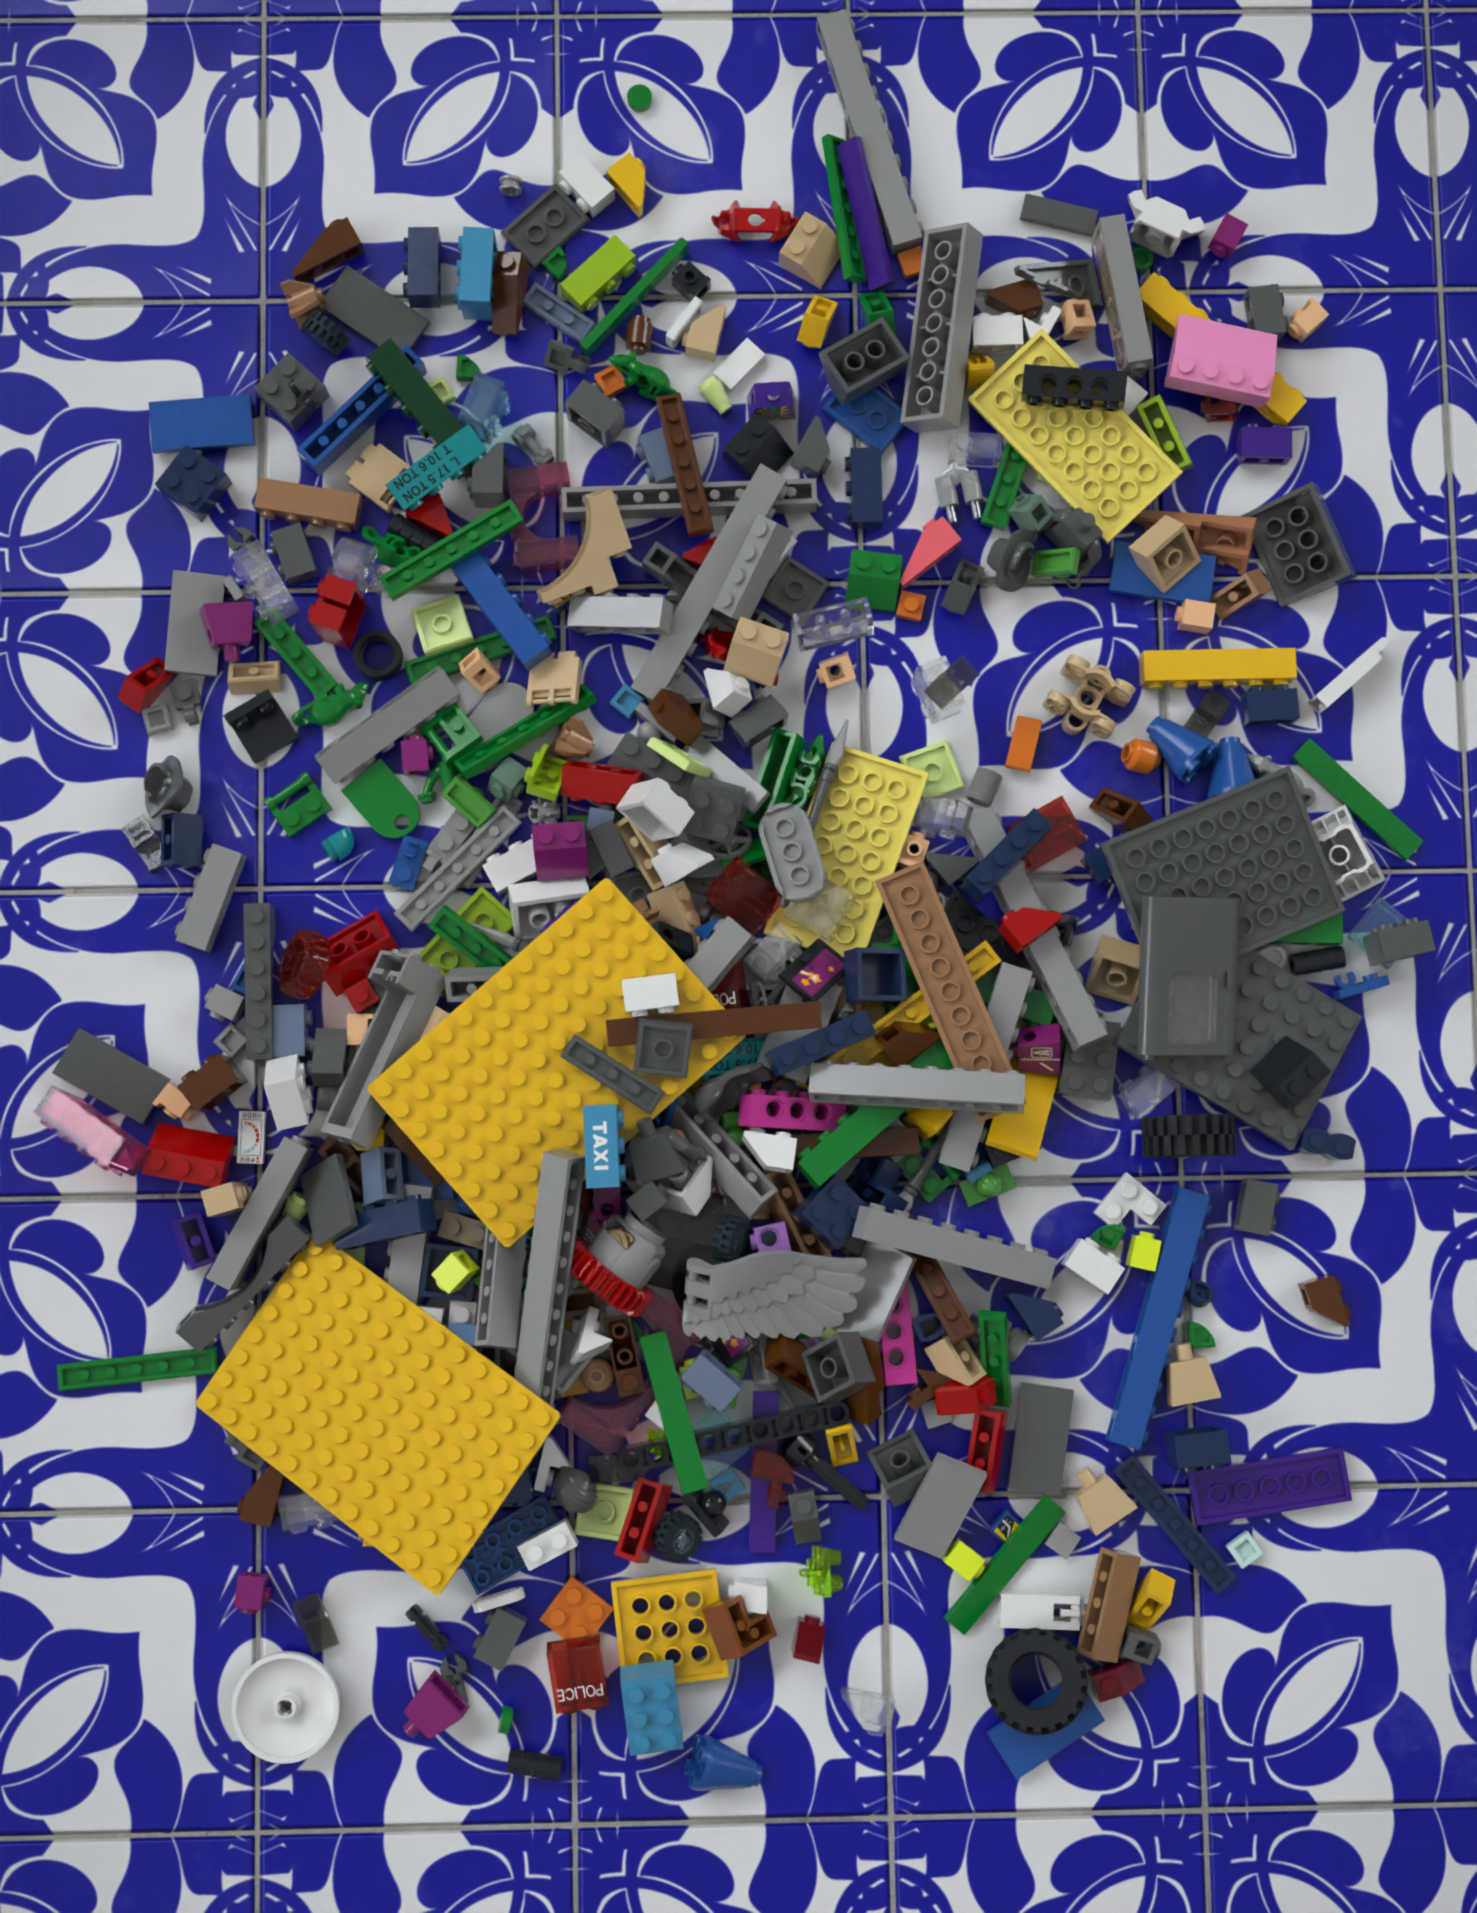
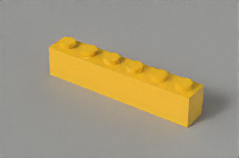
M1296 648L1143 651L1139 655L1140 686H1147L1149 690L1162 689L1163 686H1173V689H1186L1188 685H1198L1199 689L1213 688V685H1223V688L1239 687V684H1248L1250 688L1263 687L1264 684L1289 686V683L1297 678Z

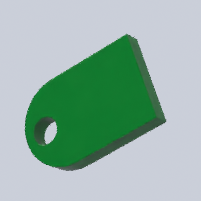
M381 758L341 790L371 827L382 837L395 840L402 839L405 835H410L418 826L420 821L418 802ZM401 816L409 818V826L404 830L397 829L395 825L396 820Z

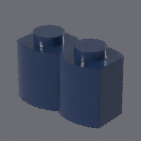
M1305 1128L1294 1149L1307 1155L1320 1154L1330 1160H1349L1353 1158L1356 1140L1346 1134H1329L1319 1128Z
M935 1312L919 1314L912 1320V1328L917 1339L921 1342L935 1340L945 1331Z

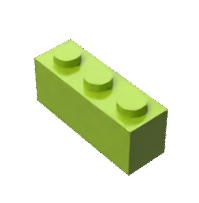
M613 235L560 284L561 294L582 314L587 310H593L605 293L610 294L613 292L623 277L627 278L635 271L636 255L616 235Z
M1159 394L1136 406L1152 441L1183 472L1194 467L1161 395Z

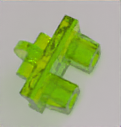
M812 1545V1558L806 1559V1568L799 1569V1576L807 1577V1586H813L815 1595H822L823 1598L831 1597V1593L842 1590L841 1575L830 1574V1566L840 1565L841 1551L821 1545Z

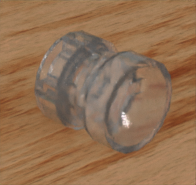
M378 564L375 570L376 576L370 581L368 589L382 597L391 599L378 577L392 570V568Z

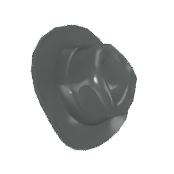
M1027 528L1018 529L1008 539L999 538L990 549L987 564L992 570L996 571L995 584L1000 590L1006 592L1018 591L1028 579L1032 550H1034L1035 546L1033 532Z
M173 755L167 756L161 763L152 764L144 777L145 805L149 817L154 819L163 810L181 813L182 809L190 802L193 787L189 780L183 777L181 763Z

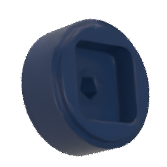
M1199 1280L1193 1281L1188 1292L1185 1293L1189 1303L1198 1308L1206 1307L1213 1299L1211 1287Z

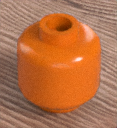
M1135 738L1124 745L1121 752V761L1124 762L1127 770L1149 774L1154 768L1159 766L1161 754L1155 743Z

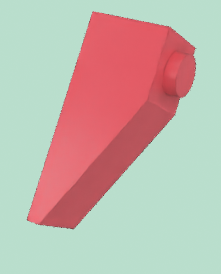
M943 516L937 521L933 518L923 526L924 531L899 582L898 590L900 592L959 547L962 539Z

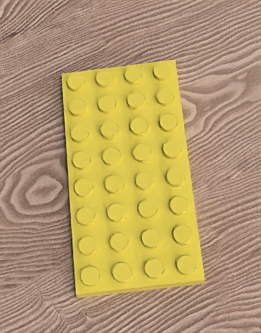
M1041 328L968 398V402L1073 510L1079 507L1085 513L1094 515L1095 524L1103 532L1101 539L1108 545L1180 477L1183 471L1122 409L1109 412L1104 411L1103 407L1082 410L1078 409L1076 405L1056 408L1049 403H1041L1040 406H1030L1026 402H1021L1025 364L1080 368ZM1044 383L1041 388L1045 392H1051L1055 389V386L1052 383ZM1075 384L1067 387L1068 392L1071 394H1077L1081 391L1080 387ZM1099 386L1093 388L1094 394L1098 396L1106 394Z
M847 746L844 747L843 757L837 766L838 772L835 773L834 780L829 787L814 831L826 871L825 886L822 892L813 900L804 903L790 901L787 909L778 906L781 897L778 892L763 932L765 935L774 938H785L786 942L806 949L820 938L843 958L845 951L856 947H869L884 904L875 881L895 873L898 860L901 857L929 778L928 772ZM821 775L806 813L808 817L821 782Z

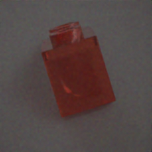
M1209 396L1201 399V414H1205L1207 422L1238 421L1236 403L1221 400L1217 404H1213L1214 398Z

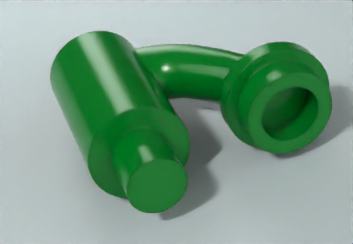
M442 761L437 763V766L431 770L426 779L422 794L417 796L422 805L436 802L437 793L432 792L436 781L439 778L441 779L444 791L458 775L455 765L447 767Z

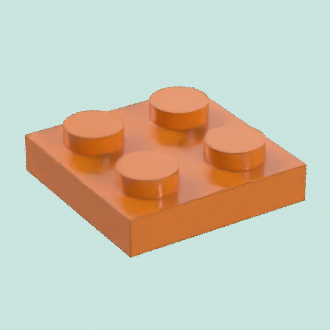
M571 1575L540 1617V1621L582 1652L613 1611L614 1607L575 1576Z

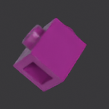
M1226 213L1207 248L1212 250L1216 256L1225 257L1229 260L1249 224Z
M409 736L407 740L400 741L404 774L406 776L429 774L431 772V761H435L434 747L429 746L427 739H422V736Z
M242 1571L237 1578L234 1608L241 1609V1613L257 1614V1611H261L266 1606V1603L269 1604L272 1588L268 1587L269 1574Z

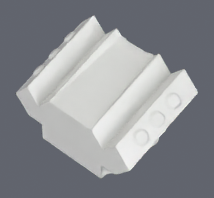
M1142 189L1128 194L1127 199L1135 217L1129 232V238L1131 242L1169 259V257L1174 255L1182 239L1201 234L1205 231V225L1201 217L1189 220L1186 210L1157 196L1146 200Z
M1346 805L1311 821L1342 902L1386 880Z

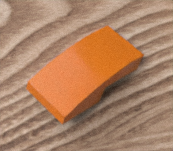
M1017 716L1005 768L1030 773L1042 727V720Z

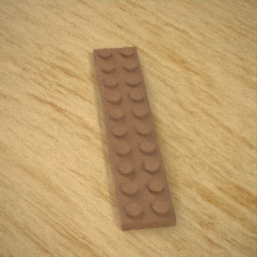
M918 862L876 880L875 883L953 1067L963 1068L966 1071L989 1069L996 1073L1012 1070L924 862ZM972 1111L977 1124L1003 1114Z

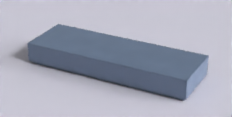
M536 282L525 295L523 305L525 308L578 344L597 325V323Z

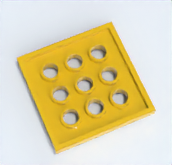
M716 1568L611 1581L620 1666L640 1664L639 1656L645 1652L653 1655L654 1662L665 1661L666 1652L670 1649H676L681 1654L680 1660L674 1663L676 1684L729 1677L727 1660L721 1661L702 1612L703 1608L720 1599ZM692 1591L697 1592L701 1597L699 1604L695 1606L687 1604L685 1600L686 1595ZM663 1595H670L675 1603L672 1608L663 1609L659 1604V1599ZM638 1598L645 1599L648 1603L647 1610L642 1613L636 1612L633 1608V1602ZM695 1618L702 1620L704 1623L703 1630L698 1633L692 1632L688 1627L689 1622ZM667 1622H673L678 1630L675 1635L667 1636L662 1631L663 1625ZM641 1625H646L651 1630L650 1637L644 1640L636 1635V1629ZM699 1645L707 1650L706 1657L701 1660L695 1659L691 1653L693 1648Z

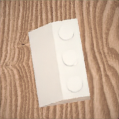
M586 878L543 880L508 885L514 937H521L522 940L532 942L536 939L544 926L561 914L565 907L570 906L575 900H580L589 892Z
M706 1155V1162L703 1159H697L698 1166L695 1167L692 1166L689 1159V1164L684 1172L654 1180L656 1184L660 1181L670 1193L666 1196L669 1202L662 1207L697 1216L711 1194L713 1158ZM630 1175L625 1181L634 1194L649 1183L646 1182L638 1185L636 1181L630 1179Z

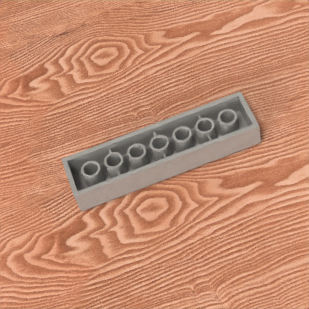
M968 222L925 230L909 350L910 359L907 366L900 423L916 433L959 428L983 234Z

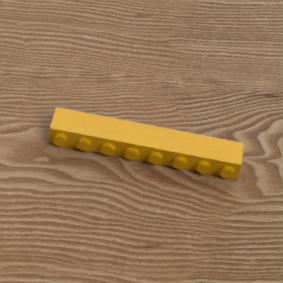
M1155 272L1139 288L1145 316L1172 339L1174 338L1179 314L1211 320L1203 309L1195 307L1189 302V298L1184 293L1176 291L1170 286L1169 281L1165 277L1159 276ZM1275 372L1270 398L1263 408L1253 407L1274 425L1281 424L1285 428L1302 409L1307 400L1298 389L1291 388L1284 378Z

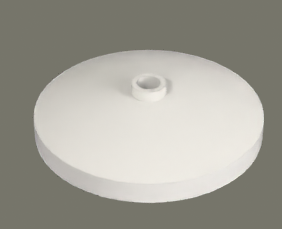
M282 1651L267 1655L249 1667L235 1687L231 1702V1718L235 1732L242 1744L251 1753L263 1760L278 1764H288L307 1759L327 1743L337 1726L341 1705L339 1690L329 1670L321 1662L307 1654L295 1651ZM290 1701L292 1703L291 1708H287L284 1702Z

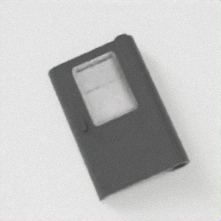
M1141 896L1136 1054L1142 1055V1060H1158V1055H1234L1240 898Z

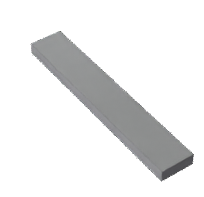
M503 804L393 914L411 932H414L522 825V822Z

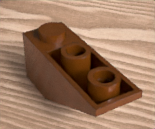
M625 1314L603 1319L606 1337L612 1339V1343L608 1348L619 1397L646 1392L630 1316Z

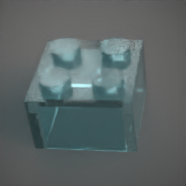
M476 371L458 415V421L463 427L469 424L479 439L491 445L493 438H498L502 428V424H500L502 416L508 414L511 406L505 382Z

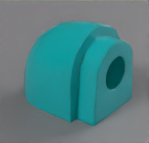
M349 826L323 840L320 844L332 862L337 859L341 861L352 852L354 836Z

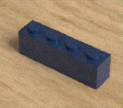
M1033 808L965 877L960 888L980 904L1048 835L1053 824Z
M865 1009L766 1052L765 1057L774 1077L777 1078L875 1035L876 1032Z
M421 1194L406 1196L405 1202L390 1200L384 1202V1207L369 1205L363 1207V1212L355 1210L358 1226L335 1240L336 1250H354L437 1231L433 1199H422Z

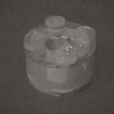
M342 537L331 559H334L333 568L329 567L327 573L357 583L364 596L368 588L367 581L369 577L373 578L377 571L378 564L374 563L378 554V548L352 538Z

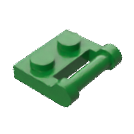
M456 702L442 710L420 728L422 736L430 740L442 756V761L447 767L454 766L453 760L469 752L484 741L482 735ZM440 727L444 729L456 746L452 749H449L436 733Z
M306 771L299 775L300 778L282 791L273 797L268 796L263 800L290 838L333 810ZM305 786L309 788L310 792L283 811L279 809V804Z
M932 1136L926 1141L920 1140V1151L925 1148L929 1152L934 1144ZM920 1154L904 1156L894 1164L904 1170L902 1175L909 1182L924 1158ZM939 1156L936 1162L948 1175L942 1180L931 1167L923 1180L924 1182L920 1190L917 1191L927 1203L932 1201L963 1173L960 1169L939 1163Z

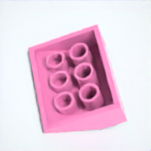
M1179 314L1164 387L1263 408L1270 398L1275 373L1278 335Z

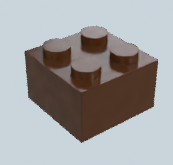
M212 1054L202 1062L204 1066L196 1072L191 1070L181 1078L182 1083L177 1087L195 1111L208 1113L249 1081L229 1056L222 1054L216 1056V1054Z

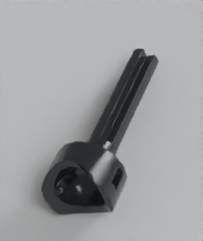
M809 1433L788 1437L781 1446L784 1460L793 1468L804 1463L859 1511L867 1505L869 1498L813 1451L817 1441Z

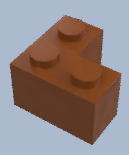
M741 1595L719 1599L702 1609L721 1661L743 1657L777 1636L768 1610L767 1614H748Z

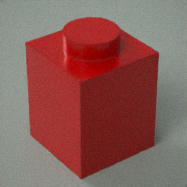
M367 978L344 990L356 1014L367 1013L379 1006L381 1001L372 982Z

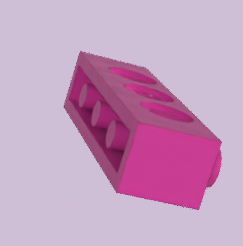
M750 1089V1094H740L738 1125L818 1131L829 1129L834 1131L839 1127L836 1121L846 1113V1104L810 1102L809 1093L798 1092V1097H790V1091L774 1090V1096L766 1095V1090ZM770 1103L772 1106L771 1113L768 1115L766 1108L767 1105ZM794 1104L795 1114L792 1116L790 1109L791 1106ZM816 1106L819 1109V1114L817 1117H815L814 1110Z
M908 1280L897 1301V1308L892 1312L879 1341L884 1384L886 1386L917 1383ZM893 1323L898 1324L900 1328L899 1335L895 1338H889L886 1334L887 1327ZM894 1350H899L902 1353V1360L898 1364H891L889 1362V1354Z

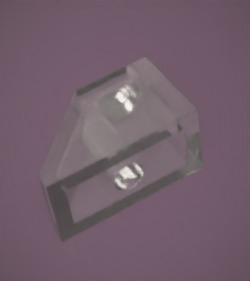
M841 1686L840 1693L843 1700L862 1728L867 1730L868 1734L874 1736H883V1733L890 1734L895 1707L893 1695Z

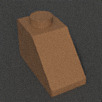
M1259 568L1246 572L1212 595L1210 603L1216 604L1215 613L1219 620H1222L1252 604L1270 592L1272 588Z

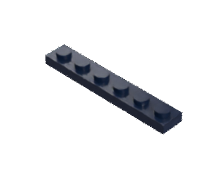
M1132 1453L1112 1470L1217 1595L1237 1578Z

